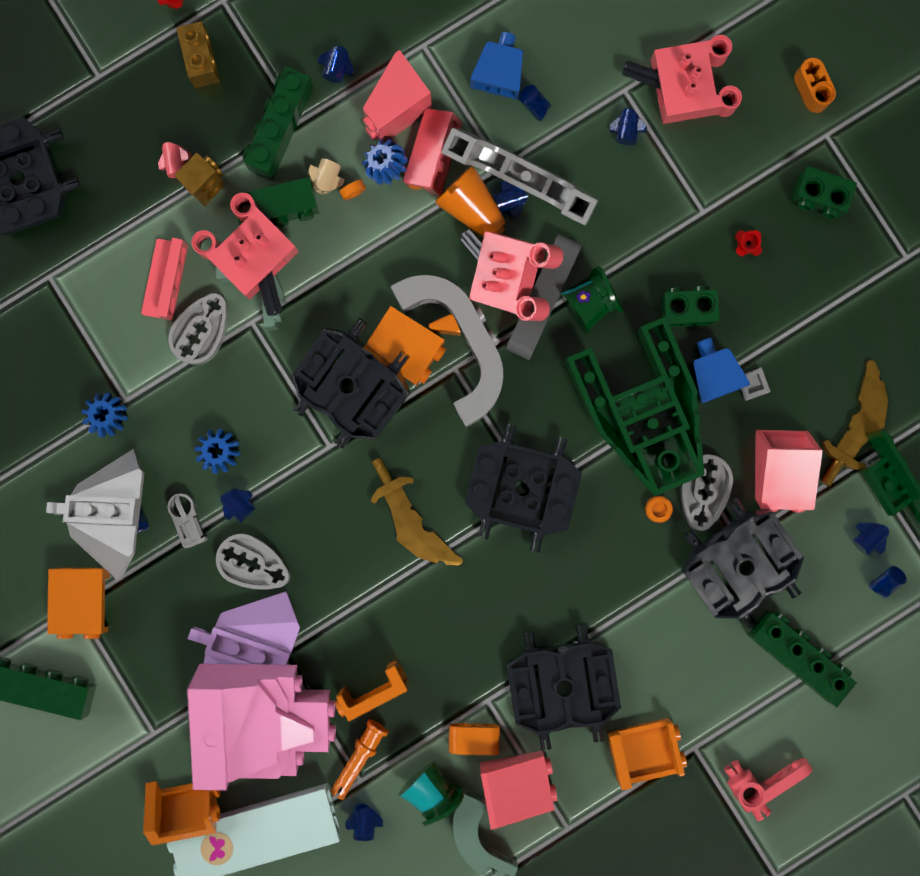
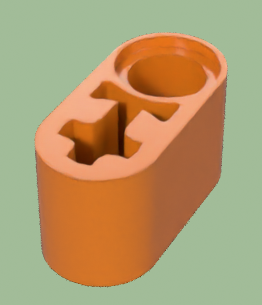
M817 58L805 60L796 71L794 81L806 108L813 113H820L835 99L836 90L821 60ZM815 93L823 95L825 102L819 101Z
M485 723L449 724V753L457 755L499 754V725Z

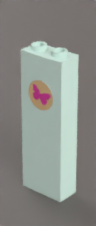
M325 783L221 813L220 821L216 822V833L168 842L167 848L174 855L175 876H223L338 843L342 833L329 785Z

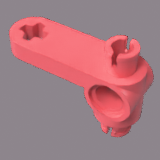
M801 758L759 784L750 769L743 770L738 760L731 762L734 771L729 765L724 768L725 773L730 778L727 785L733 792L734 797L745 812L753 813L756 821L764 819L761 811L766 817L771 814V810L767 807L766 803L806 778L813 770L808 760ZM753 787V796L744 798V791L747 788Z

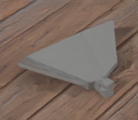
M132 449L77 484L72 494L66 495L65 503L47 502L46 513L63 515V522L67 523L70 537L117 581L122 579L135 554L144 482V470L136 449Z

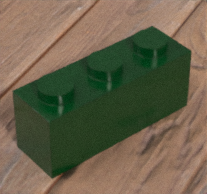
M310 177L245 192L254 199L259 210L276 227L286 226L289 224V221L299 219V221L311 220L314 218V215L320 214ZM243 203L239 207V212H248L251 208V203ZM238 219L239 226H240L243 222Z

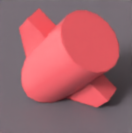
M166 142L162 146L163 153L158 162L159 169L166 170L167 177L176 178L174 175L192 158V155L183 146Z

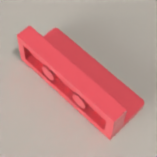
M425 109L403 180L405 184L423 187L432 195L440 196L442 194L452 158L441 153L452 127L461 129L463 124L453 112Z
M172 238V241L156 240L141 312L144 316L173 321L188 250V244L184 240Z

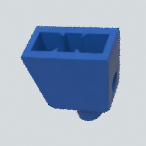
M502 32L499 43H486L471 75V89L518 100L523 51L514 48L516 39L514 34Z
M712 338L696 343L702 358L692 361L691 364L700 404L750 385L748 378L729 348L716 351Z

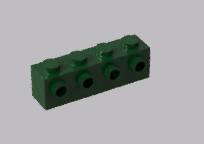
M285 67L283 74H278L274 84L276 90L272 98L269 97L267 99L262 122H257L253 133L255 136L251 145H247L243 154L244 164L249 171L272 181L314 88L310 76L289 67Z
M766 611L747 636L820 697L837 708L857 684L850 677L852 672L841 663L836 666L829 660L832 655L822 647L818 646L815 648L809 643L811 638L800 629L794 631L789 627L790 621L778 611L775 614Z
M0 657V701L77 720H82L89 716L97 684L89 683L88 678L82 676L69 678L63 676V672L48 669L47 672L37 670L38 666L34 664L21 663L20 666L12 664V660L9 658Z

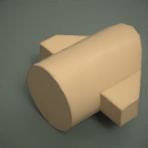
M322 158L318 168L310 165L308 174L317 193L327 194L343 186L345 179L338 177L341 168L339 164Z

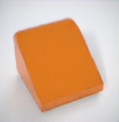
M453 314L429 323V329L433 333L461 335Z

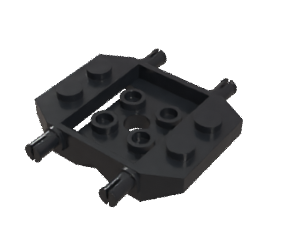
M25 117L0 125V157L32 145L35 148L0 161V232L3 235L8 236L61 217L68 199L67 192L81 188L77 177L62 182L55 167L50 143L64 139L60 128L48 133H41ZM18 173H23L25 177L24 182L18 186L14 185V176Z
M358 318L353 327L347 331L325 328L292 374L298 397L301 399L293 411L297 415L303 416L307 408L311 406L313 409L326 415L335 426L342 430L340 436L335 440V444H340L338 447L342 449L350 438L377 439L411 393L401 372V368L410 356L408 354L405 355V352L401 350L393 363H389L359 340V335L368 325L361 318ZM343 350H345V352L342 354V356L340 357V359L337 361V363L335 364V366L332 368V370L330 371V373L327 375V377L325 378V380L323 381V383L320 385V387H319L318 390L316 391V388L319 386V384L321 383V381L324 379V377L326 376V374L329 372V370L331 369V367L333 366V364L336 362V360L338 359V357L341 355V353L343 352ZM345 378H349L354 382L355 388L353 392H347L343 389L342 382ZM381 379L385 380L362 414L355 421L353 419L375 387Z
M506 424L504 436L500 442L479 446L464 504L481 518V526L477 537L482 538L486 528L484 539L489 540L491 526L494 522L531 531L533 537L529 550L534 551L535 549V552L540 553L545 535L568 530L582 472L565 458L564 454L568 439L564 438L562 442V438L557 437L555 450L552 454L514 445L513 439L517 426L512 425L509 435L511 425ZM507 457L495 508H491L503 458ZM555 469L543 518L538 520L550 470ZM519 481H526L530 486V491L525 496H520L515 491V485Z
M734 499L735 505L730 502L728 506L736 515V520L704 542L700 541L693 529L688 531L693 540L687 532L684 534L692 550L681 570L715 618L742 619L747 628H752L753 626L747 618H749L754 626L757 624V621L750 612L757 608L766 597L776 594L785 588L791 598H796V594L798 596L801 594V591L794 582L797 581L804 557L771 509L748 512L745 511L739 499ZM751 531L755 534V536L757 537V539L759 540V542L761 543V545L763 546V548L770 556V558L772 559V561L774 562V564L780 572L777 573V571L774 569V567L772 566V564L770 563L762 549L759 547V545L751 535ZM712 559L738 596L739 599L737 601L733 598L708 560ZM742 561H751L752 567L748 572H739V565Z
M587 623L575 624L578 637L577 643L545 648L536 647L534 631H529L530 642L528 632H523L524 651L506 664L515 724L539 735L540 750L542 751L546 750L544 740H546L547 750L552 749L549 733L572 727L590 726L592 727L593 742H599L598 735L600 742L605 741L602 725L621 709L613 651L611 648L592 642L588 638ZM583 657H586L594 710H591ZM534 665H538L545 717L543 718L541 717ZM561 681H569L572 685L571 692L566 695L559 694L557 692V685Z

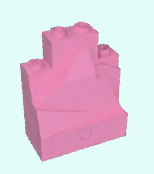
M199 664L188 687L193 790H226L229 782L239 778L279 779L280 776H296L299 765L304 763V752H328L330 741H335L336 726L331 725V717L335 716V700H330V690H302V675H297V665Z

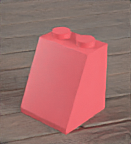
M400 50L392 57L363 107L365 118L362 120L366 125V132L373 141L381 139L386 142L423 117L425 109H432L431 92Z
M756 430L755 499L761 509H771L773 512L779 509H787L793 512L814 510L822 449L809 431Z
M543 751L480 762L491 829L503 827L554 810L553 802L558 801L555 784L550 785L548 775L553 774L550 758H545Z

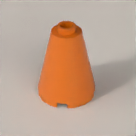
M473 166L469 167L434 201L440 208L482 237H484L485 231L502 234L505 230L503 225L506 221L478 171Z

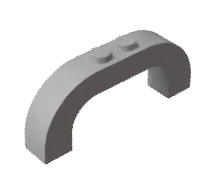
M452 127L441 153L464 165H472L487 171L547 201L562 210L561 214L583 225H587L599 201L596 196L576 184L509 150L458 128Z
M419 275L406 278L392 285V292L404 313L422 304L434 303L445 307L453 314L481 371V378L475 390L454 402L453 405L465 428L481 420L495 405L503 383L502 361L495 347L499 343L492 330L487 332L483 325L486 319L479 307L475 309L468 296L458 286L441 277Z

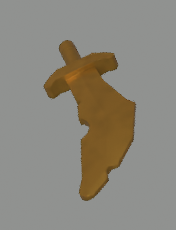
M873 360L866 362L865 375L858 396L861 409L857 414L852 415L849 423L850 430L845 432L836 447L832 446L829 440L821 443L826 455L833 459L832 464L821 480L826 486H831L843 466L854 470L865 468V463L857 462L854 460V457L868 441L867 435L885 426L888 397L884 382L879 379L880 371Z
M381 457L374 460L372 464L384 486L376 490L371 502L376 503L380 497H385L392 512L397 532L396 540L418 558L434 563L444 561L446 565L458 566L462 564L463 559L455 554L434 532H427L423 529V519L415 510H411L412 505L402 486L406 483H413L414 479L411 477H399L393 480Z

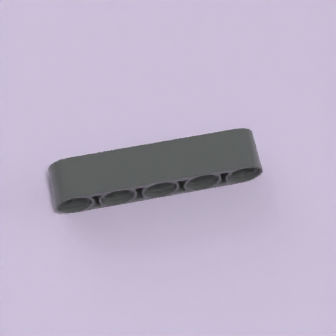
M560 234L557 235L553 245L561 248L563 261L558 268H542L530 296L544 298L549 303V315L543 321H525L519 318L505 349L527 360H530L582 246V244ZM534 304L531 307L532 314L534 312Z

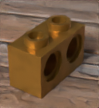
M203 22L176 27L187 75L194 88L220 83L209 34Z
M198 153L174 175L184 188L204 207L226 186L221 178L224 174L218 169L219 167L208 156L203 159Z

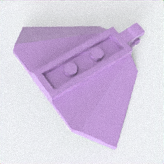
M286 591L222 612L215 627H213L212 633L194 627L191 628L188 639L207 645L203 664L287 665L300 625Z

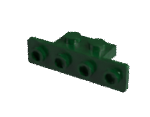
M885 429L869 433L867 438L879 458L864 468L861 473L888 516L896 515L909 505L920 523L919 481L913 476L907 461L901 456L894 444L893 438Z

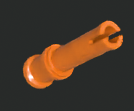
M369 719L362 737L356 739L355 751L330 789L331 794L335 796L340 787H342L337 797L338 799L344 800L348 791L369 757L375 756L377 753L376 747L382 737L388 735L389 731L380 723Z

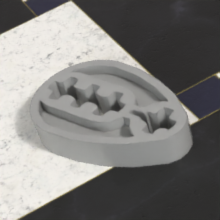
M209 294L194 302L177 318L170 329L168 342L172 353L178 359L187 364L201 365L209 362L216 356L227 331V301L219 294ZM217 300H220L218 304L221 306V309L211 312L210 302L216 303ZM206 322L205 327L208 330L206 333L201 332L198 335L201 342L192 345L193 355L187 354L186 357H183L185 352L182 348L184 346L189 347L191 344V340L188 339L189 336H195L198 333V329L195 328L196 325H202Z
M703 455L704 463H707L709 459L711 460V465L715 466V470L709 472V477L713 478V483L707 485V490L711 491V495L705 497V501L702 500V495L698 494V490L704 488V482L700 481V477L680 485V499L684 515L689 526L698 531L709 529L719 518L728 502L733 485V475L730 467L723 459L714 455ZM700 511H702L703 516L707 517V521L702 522L701 526H698V521L694 520V516L699 515Z
M236 534L230 536L218 548L216 554L217 569L222 577L231 583L252 589H273L283 587L290 580L291 573L283 558L271 546L253 535ZM234 547L233 552L237 555L245 552L247 553L246 558L248 560H254L256 557L261 567L251 571V565L248 563H243L240 566L238 565L239 560L237 558L227 560V554L224 553V550ZM280 568L283 570L282 575L285 576V579L275 582V576L266 570L278 571Z

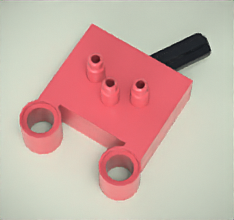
M724 35L714 36L708 41L656 49L651 57L652 69L632 61H626L622 71V75L656 87L663 124L713 115L728 117L735 112L742 101L740 90L734 86H726L716 95L711 66L719 67L725 63L732 50L731 40ZM712 48H720L723 54H716ZM722 98H729L733 105L728 106L724 104Z
M238 193L232 198L230 206L233 213L243 223L221 244L211 232L206 230L198 231L192 237V247L201 257L209 259L249 300L261 290L266 314L268 316H275L282 313V307L274 276L299 251L259 210L258 205L249 194ZM243 203H251V208L248 212H239V207ZM212 240L210 249L201 250L203 241Z
M467 229L461 233V241L478 260L469 299L515 313L521 320H545L550 311L549 303L544 298L530 296L538 267L555 269L561 265L563 261L561 248L553 244H535L486 231L482 242L472 229ZM546 251H547V252H548V258H547V260L545 261L544 255H545V253H546ZM532 304H534V312H533V314H532V312H531Z

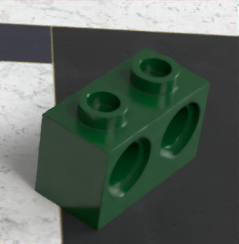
M807 166L799 174L791 203L797 204L799 209L805 211L815 210L821 212L822 216L829 219H840L848 213L857 182ZM805 187H812L815 191V196L809 195ZM831 194L838 196L840 204L832 202Z
M697 286L693 288L694 291H683L682 287L669 288L660 297L662 318L666 317L670 327L715 325L720 321L718 289L710 290L709 286ZM702 299L706 301L708 311L703 312L699 310L697 300ZM671 301H677L682 305L681 313L672 311L670 307Z

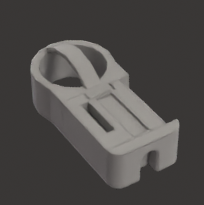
M183 493L172 496L168 501L167 508L173 519L182 546L190 548L206 542L208 537H203V532L196 517L199 513L194 498ZM182 496L186 497L191 503V510L188 515H186L180 501ZM174 502H175V504H176V507H177V509H178V511H179L180 516H179L178 514H176L175 511H174V508H173Z

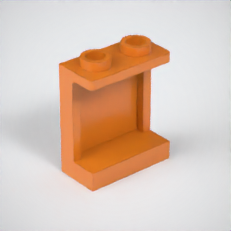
M390 306L366 344L389 363H393L401 350L405 352V355L408 354L410 358L401 368V372L404 378L416 387L420 382L425 384L432 373L429 367L434 360L439 362L446 351V348L443 347L445 344L443 338Z
M104 568L48 569L47 634H57V639L73 638V634H83L84 639L100 638V634L108 632V626H104L105 579L110 578V573Z
M398 659L389 663L385 670L390 681L356 699H352L346 686L340 689L336 696L338 701L335 702V706L341 717L346 716L349 722L408 690L410 682Z
M669 718L606 732L618 785L621 790L632 788L634 783L678 774L679 777L685 776L683 767H687V761L684 751H679L677 741L681 740L678 725H673Z
M157 781L146 783L143 833L150 844L153 846L216 833V822L220 821V809L217 805V797H220V790H193V783L161 789Z

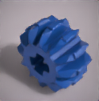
M379 139L377 146L370 144L372 150L364 152L367 159L362 162L363 167L366 169V175L380 185L384 182L391 185L394 178L400 180L399 174L400 172H406V168L403 165L408 162L407 157L404 155V149L390 139L386 142Z
M106 392L103 397L101 394H94V401H86V404L90 407L89 410L82 409L81 411L82 414L88 415L82 423L90 425L88 431L93 434L97 432L99 437H105L107 433L109 436H115V428L118 430L124 429L120 421L128 420V416L122 415V412L127 410V406L120 405V397L116 396L112 399L111 393ZM104 410L109 411V414L105 416L106 420L101 419V416L105 414Z
M218 429L215 436L212 430H208V440L202 436L198 438L203 443V447L195 446V451L202 452V455L196 457V461L201 462L205 460L202 466L204 470H208L211 467L212 473L217 474L220 468L223 472L229 471L227 463L232 466L237 465V462L232 457L233 455L241 456V452L233 451V448L238 447L240 443L239 441L230 442L233 438L232 433L229 432L224 436V430ZM218 444L219 448L223 449L222 455L218 454L219 458H217V454L213 453V448H218Z

